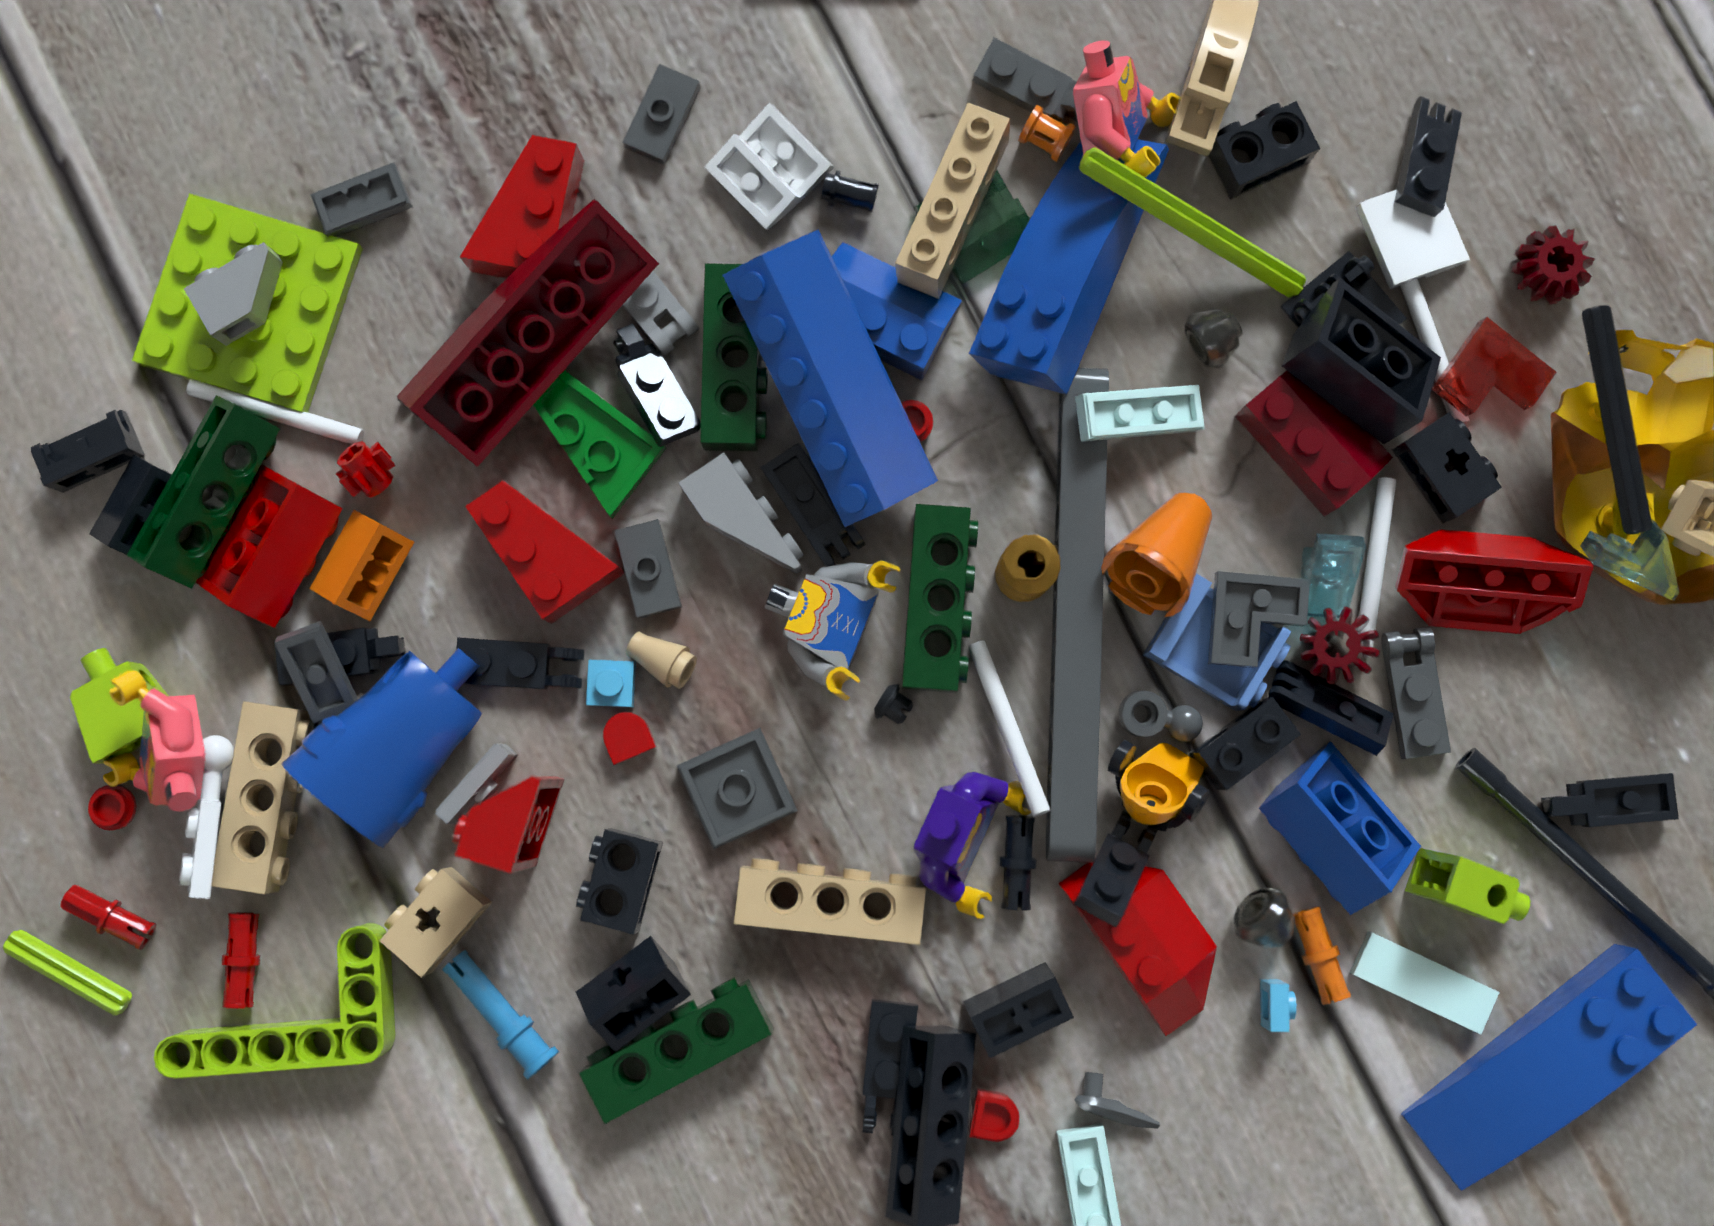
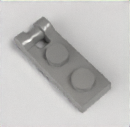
M654 271L651 272L623 304V307L663 356L674 349L673 343L686 334L690 337L699 330L692 317L680 305ZM669 313L673 321L661 330L655 322Z

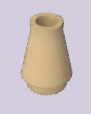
M641 632L634 634L626 649L628 657L637 661L667 688L672 685L678 689L682 688L691 677L697 663V657L690 653L689 647L650 637Z

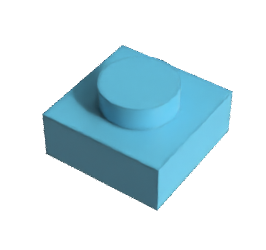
M588 660L586 705L634 708L636 662Z
M1260 979L1261 1026L1270 1032H1290L1289 1020H1294L1296 1017V997L1293 991H1289V984L1279 979Z

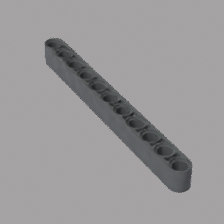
M1078 368L1067 395L1059 393L1055 547L1060 556L1061 569L1057 580L1053 583L1047 802L1050 811L1046 813L1045 837L1046 860L1057 862L1093 863L1096 852L1104 574H1102L1101 566L1104 560L1108 439L1081 442L1075 396L1083 393L1109 392V370L1101 368Z

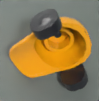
M1124 740L1112 755L1108 771L1115 775L1116 786L1122 798V805L1128 814L1136 822L1149 825L1164 832L1169 828H1176L1182 825L1186 820L1192 822L1203 809L1210 790L1198 784L1204 767L1197 760L1168 743L1156 745L1134 761L1136 746Z

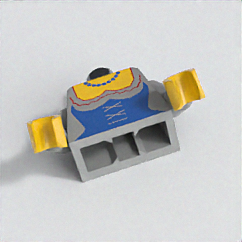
M878 561L874 564L848 562L822 567L815 575L806 574L799 593L774 584L765 605V609L788 618L783 631V636L788 639L787 651L804 675L827 687L829 691L845 701L849 700L850 697L842 692L843 683L849 679L857 683L860 682V678L849 671V668L879 595V590L872 587L889 593L895 592L897 588L885 583V576L893 570L900 572V568L885 561Z

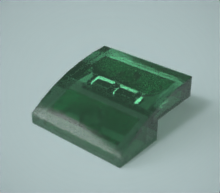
M998 170L994 174L952 268L962 283H966L1011 255L1030 220L1018 197L1013 199ZM922 202L913 207L917 214Z

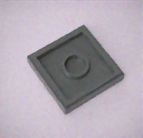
M761 728L677 765L713 849L798 811Z

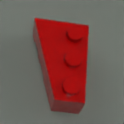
M504 480L465 506L540 617L551 624L625 574V571Z

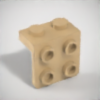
M1688 480L1686 485L1678 487L1672 495L1668 504V509L1671 512L1661 531L1675 537L1672 544L1687 553L1699 556L1701 552H1704L1714 557V482Z

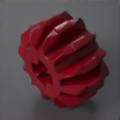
M1556 225L1549 226L1543 233L1540 231L1532 232L1526 237V244H1521L1515 250L1514 255L1520 261L1512 266L1511 272L1523 275L1524 278L1518 283L1517 289L1523 290L1529 286L1532 289L1531 301H1538L1545 296L1549 305L1557 304L1562 300V297L1569 300L1579 294V286L1586 285L1592 277L1586 269L1593 265L1595 258L1585 256L1582 253L1587 248L1589 241H1580L1576 244L1573 241L1574 229H1568L1561 235Z
M1343 607L1339 621H1337L1334 611L1331 608H1326L1323 610V615L1327 624L1322 625L1320 621L1313 617L1308 620L1310 627L1317 631L1315 637L1309 634L1300 635L1301 642L1312 644L1314 648L1301 653V659L1311 661L1318 658L1319 660L1312 666L1310 673L1314 676H1319L1328 668L1327 682L1330 684L1337 683L1341 670L1347 683H1355L1354 666H1357L1360 671L1366 674L1372 671L1371 666L1362 660L1364 655L1373 658L1380 656V650L1366 647L1367 642L1379 638V633L1376 630L1361 633L1369 622V618L1364 614L1357 617L1351 624L1353 616L1351 608ZM1344 634H1347L1349 639L1345 644L1350 649L1348 654L1344 656L1336 653V658H1334L1330 654L1334 649L1333 644L1330 643L1331 639L1334 636L1343 639Z

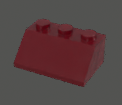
M1287 370L1235 415L1323 516L1328 515L1343 505L1372 480L1393 458L1375 437L1363 430L1358 424L1329 404L1324 398Z

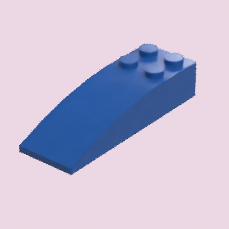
M1137 139L1132 150L1134 153L1144 146H1149L1160 158V164L1156 167V170L1146 177L1155 183L1168 154L1169 147L1167 144ZM1081 141L1061 167L1022 232L1003 271L969 352V355L991 375L1066 395L1144 211L1080 171L1079 165L1083 157ZM1122 159L1117 160L1124 164V161Z
M1613 944L1400 1114L1458 1189L1462 1191L1508 1164L1588 1111L1697 1026V1023L1637 948Z

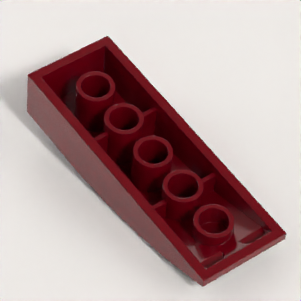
M593 199L530 255L481 303L396 397L478 467L659 263L597 200Z

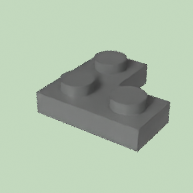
M1217 571L1214 575L1208 664L1249 668L1258 667L1261 623L1301 627L1307 625L1310 579Z

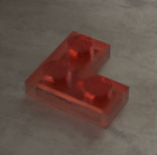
M1485 317L1476 324L1436 381L1432 390L1466 417L1476 412L1493 386L1520 408L1526 410L1535 405L1556 374V371L1490 318Z

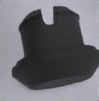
M899 684L889 685L874 707L877 719L882 718L884 715L896 724H900L907 717L901 713V709L910 712L913 708L912 700L899 693Z

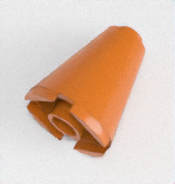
M1193 493L1175 494L1108 551L1101 566L1102 574L1107 570L1112 580L1108 587L1127 606L1147 615H1152L1154 610L1167 611L1164 617H1171L1182 611L1188 602L1212 521L1211 509L1202 497Z

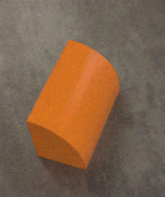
M353 510L309 589L333 604L371 621L411 550L414 541Z

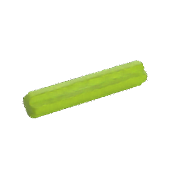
M24 930L13 931L3 945L4 953L112 1015L122 1014L132 1000L133 996L130 991Z

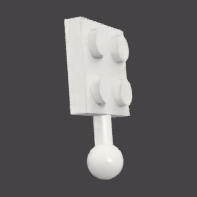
M212 735L203 739L205 766L201 798L198 800L197 808L193 807L187 811L185 835L186 838L194 839L192 854H182L179 881L180 885L188 886L187 890L190 898L210 899L221 807L219 799L223 770L231 765L234 754L232 743L227 738L219 735Z

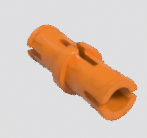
M1316 906L1310 910L1305 909L1291 914L1306 953L1302 955L1304 965H1310L1321 996L1322 1005L1330 1004L1332 1000L1335 1003L1351 997L1337 960L1340 951L1338 945H1332L1321 914V907Z

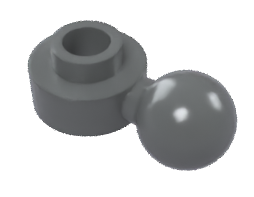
M1136 691L1130 693L1122 700L1119 706L1118 717L1120 724L1128 733L1134 736L1150 737L1166 728L1174 739L1187 742L1198 737L1203 728L1202 716L1194 707L1181 705L1169 711L1162 698L1153 692ZM1139 705L1144 706L1147 710V718L1143 722H1138L1134 717V710Z

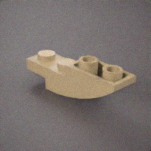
M1211 0L1165 142L1204 156H1208L1211 152L1225 109L1230 104L1254 26L1259 0Z

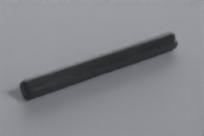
M1609 305L1594 306L1582 311V320L1623 531L1626 534H1639L1651 530L1653 525L1612 309Z

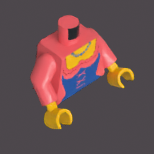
M1104 40L1090 43L1083 48L1086 66L1073 88L1083 155L1087 150L1089 151L1092 147H1096L1116 160L1122 159L1124 165L1146 178L1160 164L1159 156L1149 146L1142 147L1136 153L1132 151L1148 118L1146 108L1149 109L1150 117L1156 126L1166 127L1172 122L1180 97L1175 93H1168L1162 99H1156L1153 96L1154 91L1139 82L1131 57L1113 58L1109 41Z
M135 670L127 671L111 679V683L115 687L110 689L109 694L118 705L123 706L137 698L141 702L140 708L144 710L139 758L141 768L139 769L138 762L132 754L123 753L104 761V764L113 770L103 775L104 781L109 786L115 787L132 780L135 788L147 792L149 802L155 806L166 805L171 810L179 812L193 808L201 798L205 766V749L195 695L166 696L155 688L149 691L143 676Z

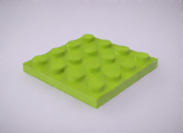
M189 193L132 361L138 365L181 378L193 379L302 413H308L363 248L358 243L335 236L327 237L325 233ZM264 242L282 261L266 323L226 346L209 334L184 288L194 283L195 277L201 272L210 268H220L234 260L235 254L242 248L250 245H260Z

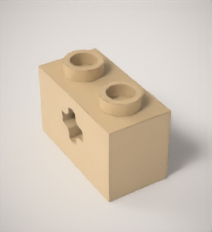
M452 867L443 868L439 872L435 869L429 871L415 887V891L419 893L417 898L408 908L403 904L398 907L384 924L388 931L380 939V942L421 978L431 974L492 904V901ZM437 909L440 911V914L436 920L440 925L430 928L426 925L430 919L427 912Z

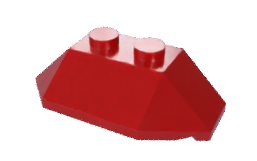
M1440 529L1405 545L1395 587L1428 626L1521 634L1551 621L1565 611L1571 612L1581 608L1594 566L1592 562L1533 537Z
M1093 863L1084 864L1058 883L1072 904H1074ZM1144 867L1117 927L1073 905L1165 1036H1168L1204 1010L1217 945L1163 869Z

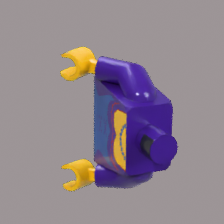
M968 772L954 785L941 787L935 796L914 843L913 850L920 860L919 877L921 882L950 902H956V908L959 912L983 919L984 916L977 911L979 900L984 899L992 902L990 893L965 886L964 881L999 803L1003 802L1006 806L1022 815L1031 814V810L1022 806L1023 800L1026 797L1019 781H1012L1008 784L1006 781L981 773Z

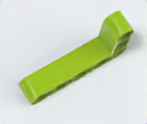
M366 923L349 928L339 938L337 944L340 1018L186 1030L166 1037L158 1044L154 1052L155 1067L162 1075L168 1078H188L358 1065L378 1059L391 1050L396 1035L391 951L380 942V939L387 931L378 924ZM360 933L369 936L372 940L373 950L369 957H363L356 950L355 943ZM362 980L371 983L375 989L376 994L372 1004L363 1002L358 995V986ZM363 1028H369L377 1035L378 1044L375 1051L368 1050L362 1045L360 1034ZM317 1031L325 1033L330 1039L331 1049L328 1054L321 1053L315 1047L314 1038ZM271 1035L277 1036L283 1042L284 1053L281 1058L274 1056L269 1050L268 1042ZM225 1039L231 1040L236 1045L237 1057L235 1061L229 1060L223 1054L222 1046ZM179 1042L186 1045L190 1051V1061L188 1064L182 1063L177 1057L176 1049Z

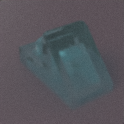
M1652 520L1653 526L1651 530L1641 533L1633 545L1616 534L1610 533L1605 538L1592 531L1588 533L1580 547L1594 565L1673 601L1676 599L1679 589L1669 542L1666 534L1654 520Z
M1317 534L1314 546L1303 549L1301 579H1310L1308 616L1324 617L1323 610L1331 608L1336 618H1340L1343 607H1350L1366 550L1363 536Z

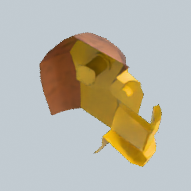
M1616 330L1622 367L1650 374L1653 380V385L1647 395L1627 390L1653 526L1651 530L1639 534H1626L1623 531L1595 383L1585 382L1576 388L1566 389L1561 395L1558 410L1551 413L1554 528L1558 537L1571 554L1592 562L1595 573L1646 602L1667 605L1700 603L1714 599V557L1704 552H1701L1699 556L1692 555L1675 547L1672 544L1675 537L1661 531L1671 512L1668 509L1669 501L1678 487L1686 485L1688 480L1714 482V430H1712L1714 426V343L1696 338L1685 345H1676L1639 338L1633 330Z

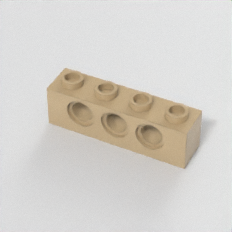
M967 103L895 262L897 283L939 299L1009 143L1010 118Z
M243 701L214 858L211 886L258 894H270L279 892L280 885H284L287 881L290 870V860L285 857L288 839L294 837L298 825V814L293 811L296 795L301 793L304 787L284 769L282 762L302 746V740L314 730L313 721H310L308 711ZM276 740L281 745L282 755L280 760L273 765L267 759L266 750L268 745ZM264 786H268L274 795L273 803L267 810H264L258 802V794ZM256 831L261 833L265 839V849L260 856L254 854L250 848V839Z
M752 858L751 866L740 867L734 924L920 945L926 887L916 885V876L889 874V882L870 880L871 871L847 868L843 870V877L824 875L825 866L798 863L797 871L779 870V861ZM788 882L795 886L798 892V900L793 906L787 908L780 907L774 902L772 890L776 884ZM834 887L842 892L845 902L843 907L837 912L829 913L820 908L817 898L820 891L824 888ZM874 892L883 893L890 900L889 911L879 918L869 916L863 908L865 898Z

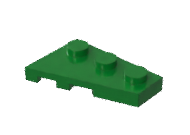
M565 370L533 404L611 519L615 517L667 449L665 445L659 447L651 434Z

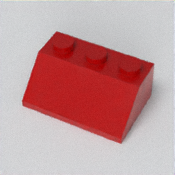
M262 465L254 478L251 492L241 500L233 514L232 524L228 533L219 539L211 553L207 571L195 583L228 607L275 628L280 618H283L290 611L293 604V595L301 581L312 572L316 563V555L325 539L335 532L339 520L338 516L343 508Z
M531 776L470 808L468 816L462 815L454 831L453 842L458 844L455 856L508 873L536 867L564 779L556 776Z

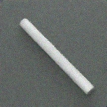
M1416 279L1400 285L1420 341L1441 357L1435 382L1446 412H1450L1454 419H1459L1466 423L1470 419L1419 281Z
M190 379L187 385V394L193 397L213 402L217 395L262 418L351 445L363 441L364 430L311 413H302Z
M1378 478L1359 616L1364 614L1369 618V622L1361 633L1376 630L1397 481L1393 478ZM1374 641L1366 643V647H1373ZM1364 655L1363 658H1372V657L1367 656V655Z
M985 641L975 642L968 646V649L1033 817L1040 816L1049 812L1050 807Z

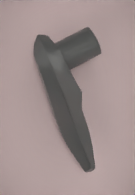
M1085 1072L1083 1095H1078L1075 1098V1102L1079 1107L1096 1116L1125 1125L1141 1128H1159L1160 1123L1148 1115L1126 1107L1119 1100L1102 1098L1103 1074Z

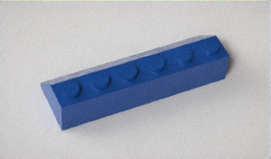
M815 230L761 254L723 274L727 286L844 527L876 514L938 481L819 230Z

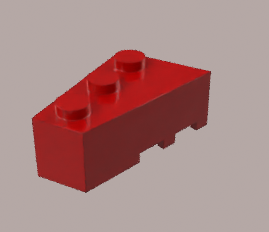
M536 135L531 136L460 255L461 260L471 272L507 279L530 255L573 218L584 166V159L577 143Z

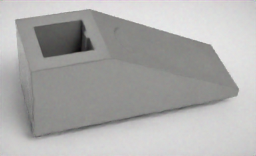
M722 453L679 482L680 487L707 527L795 574L802 571L801 565L797 560L804 556V554L789 533L783 537L780 536L772 524L773 521L778 519L777 514L764 496L757 500L747 487L748 484L753 482V479L739 459L731 463L725 453Z

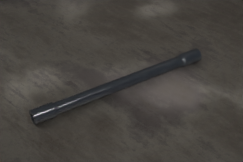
M1472 748L1463 755L1456 764V768L1484 794L1495 799L1694 978L1714 1000V965L1511 784L1506 775L1476 748Z

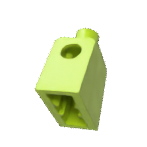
M107 648L97 649L88 653L80 661L91 681L73 690L70 693V699L92 763L104 764V761L123 753H131L141 747L144 710L140 708L141 702L137 698L123 706L118 705L111 698L109 691L115 687L111 683V679L127 671L135 670L143 676L149 691L155 688L166 696L169 695L143 664L127 661L116 666Z
M1420 848L1417 852L1405 891L1466 914L1505 924L1509 918L1516 921L1523 920L1530 909L1529 896L1518 892L1520 886L1519 879L1461 856Z

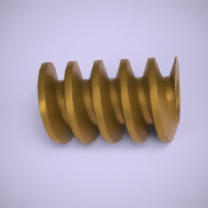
M1023 535L1013 540L998 560L995 569L996 583L1000 591L1009 599L1018 602H1031L1041 597L1057 580L1061 569L1060 556L1056 547L1046 538L1038 535ZM1020 561L1029 562V569L1036 572L1037 577H1025V570L1018 567L1017 563Z

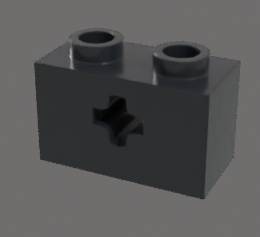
M1450 412L1392 449L1442 524L1459 517L1502 488L1497 481L1498 473L1489 459L1479 455L1470 442L1472 436L1469 429L1461 420L1454 419ZM1449 460H1452L1456 466L1451 472H1448L1444 467Z
M649 936L576 991L590 1026L615 1052L691 995L676 964L652 936Z

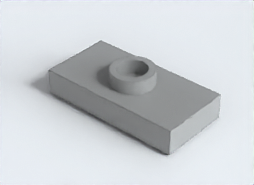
M494 744L440 804L435 814L446 824L458 823L460 817L465 815L476 802L480 804L495 793L499 787L495 780L518 754L506 744Z

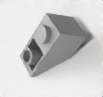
M264 242L260 245H250L239 250L235 254L234 260L222 267L210 268L201 272L195 277L194 283L184 288L212 337L227 346L266 323L282 261Z

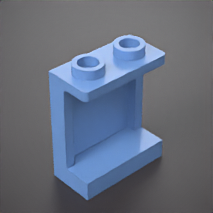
M1196 573L1188 602L1182 611L1174 616L1164 618L1143 655L1234 711L1245 710L1248 705L1255 707L1266 691L1267 684L1263 682V679L1270 667L1278 668L1290 650L1291 645L1286 643V640L1291 631L1285 627L1277 628L1268 623H1261L1258 667L1249 668L1208 664L1213 589L1210 588L1212 582Z

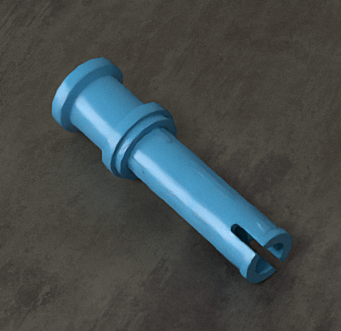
M466 950L462 951L452 959L454 961L452 964L449 962L442 970L445 974H448L499 1035L496 1038L499 1042L497 1045L501 1050L508 1049L525 1069L523 1076L527 1080L530 1079L559 1053L558 1049L555 1046L549 1047L532 1027L534 1021L530 1016L527 1017L524 1014L520 1017L470 958L469 953Z

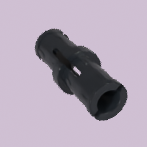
M1005 815V856H1000V866L1004 867L1001 908L1017 911L1018 908H1021L1020 910L1022 911L1031 910V871L1036 869L1037 859L1032 857L1035 817Z

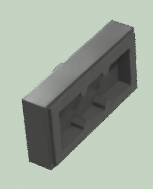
M659 64L622 142L624 148L665 165L701 87L700 81Z
M394 162L310 194L327 237H338L413 208L399 169Z
M659 519L614 530L636 617L640 619L682 608Z

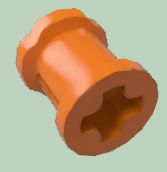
M1036 105L1025 123L1018 141L1022 144L1030 142L1050 153L1051 160L1058 162L1077 126L1072 123L1067 126L1044 114L1043 107Z

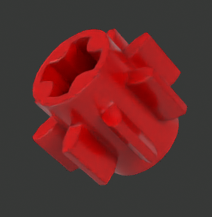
M360 441L349 446L339 456L337 464L342 469L336 475L340 479L341 485L352 497H355L362 491L370 498L382 493L392 483L394 476L389 470L395 466V463L379 442H376L369 448L365 442Z

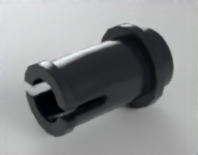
M836 170L835 174L826 173L821 199L829 201L828 206L833 207L835 202L873 212L879 184L840 176L841 171Z

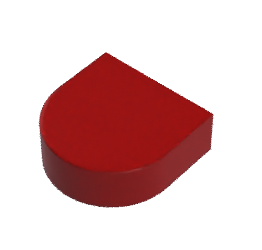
M631 712L618 713L611 717L604 727L603 740L613 765L657 748L647 722L637 714Z
M977 1088L968 1133L969 1137L992 1142H1001L1009 1139L1019 1126L1020 1116L1016 1104L1004 1093Z

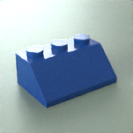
M842 242L832 255V259L881 361L923 380L962 300L942 291L938 299L897 283L895 267Z
M1331 741L1320 748L1277 785L1259 807L1269 824L1279 831L1297 852L1299 859L1309 866L1327 887L1330 895L1350 915L1391 893L1421 847Z

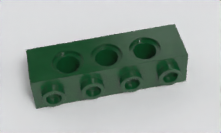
M705 263L700 443L704 451H758V439H766L767 414L766 412H759V394H767V367H760V352L745 321L733 323L725 318L726 312L737 304L723 274L742 264ZM741 349L748 354V359L740 367H730L724 363V358L729 351ZM732 393H740L747 398L745 407L738 412H729L723 408L725 398Z
M216 395L127 556L144 568L192 589L196 580L201 578L207 571L210 564V555L219 539L228 533L232 524V516L240 501L251 492L254 485V476L261 463L272 454L280 428ZM235 445L236 452L234 457L225 463L224 456L226 451ZM213 485L214 491L211 498L202 503L203 492ZM191 525L192 531L190 536L185 541L179 542L183 529Z
M916 504L901 689L956 693L958 691V683H967L969 656H960L962 637L970 638L972 611L964 610L965 592L973 593L975 581V566L967 565L968 547L976 548L978 538V521L970 520L971 508ZM939 543L949 544L956 551V560L947 566L939 565L933 560L931 549ZM935 588L948 590L953 597V606L946 611L933 609L928 603L927 596L929 592ZM938 632L948 638L950 650L946 655L934 657L926 651L924 640L929 634Z
M735 977L710 990L714 998L699 1006L696 1005L694 999L682 1004L669 1012L672 1018L671 1021L658 1028L653 1023L633 1038L630 1043L624 1045L616 1052L609 1045H606L588 1055L586 1058L589 1065L585 1066L579 1075L604 1124L772 1035L774 1027L750 980L748 979L738 984ZM714 1012L723 1014L729 1021V1031L721 1036L709 1033L705 1027V1017L708 1014ZM669 1035L681 1036L687 1043V1054L680 1058L670 1056L664 1049V1039ZM629 1057L640 1059L646 1067L645 1077L639 1080L629 1078L623 1070L624 1059Z

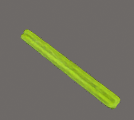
M1092 147L1083 155L1079 169L1093 180L1288 298L1299 295L1303 291L1306 277L1299 271L1100 149Z

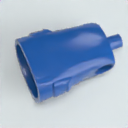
M458 648L440 669L435 672L411 651L407 652L392 665L365 695L338 716L334 715L323 719L322 723L302 740L303 745L282 762V766L300 785L350 826L379 847L385 848L401 827L405 828L419 809L425 806L427 787L457 745L468 735L481 717V711L457 691L476 671L479 665Z

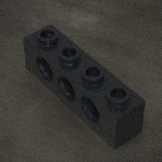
M945 1025L903 1026L885 1215L889 1219L908 1226H947L959 1224L976 1033Z

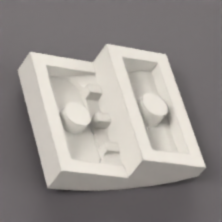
M768 103L740 136L734 134L707 163L705 168L765 229L769 230L799 204L825 178L826 173H830L834 169V166L772 104Z
M1397 190L1363 201L1355 208L1389 289L1424 276L1426 278L1467 263L1470 260L1446 202L1444 210L1436 217H1432L1395 203Z

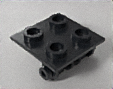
M1350 251L1303 287V291L1299 295L1292 296L1280 306L1297 328H1299L1331 285L1341 278L1399 325L1407 319L1371 277L1370 272L1375 269L1373 262L1365 255L1358 259Z

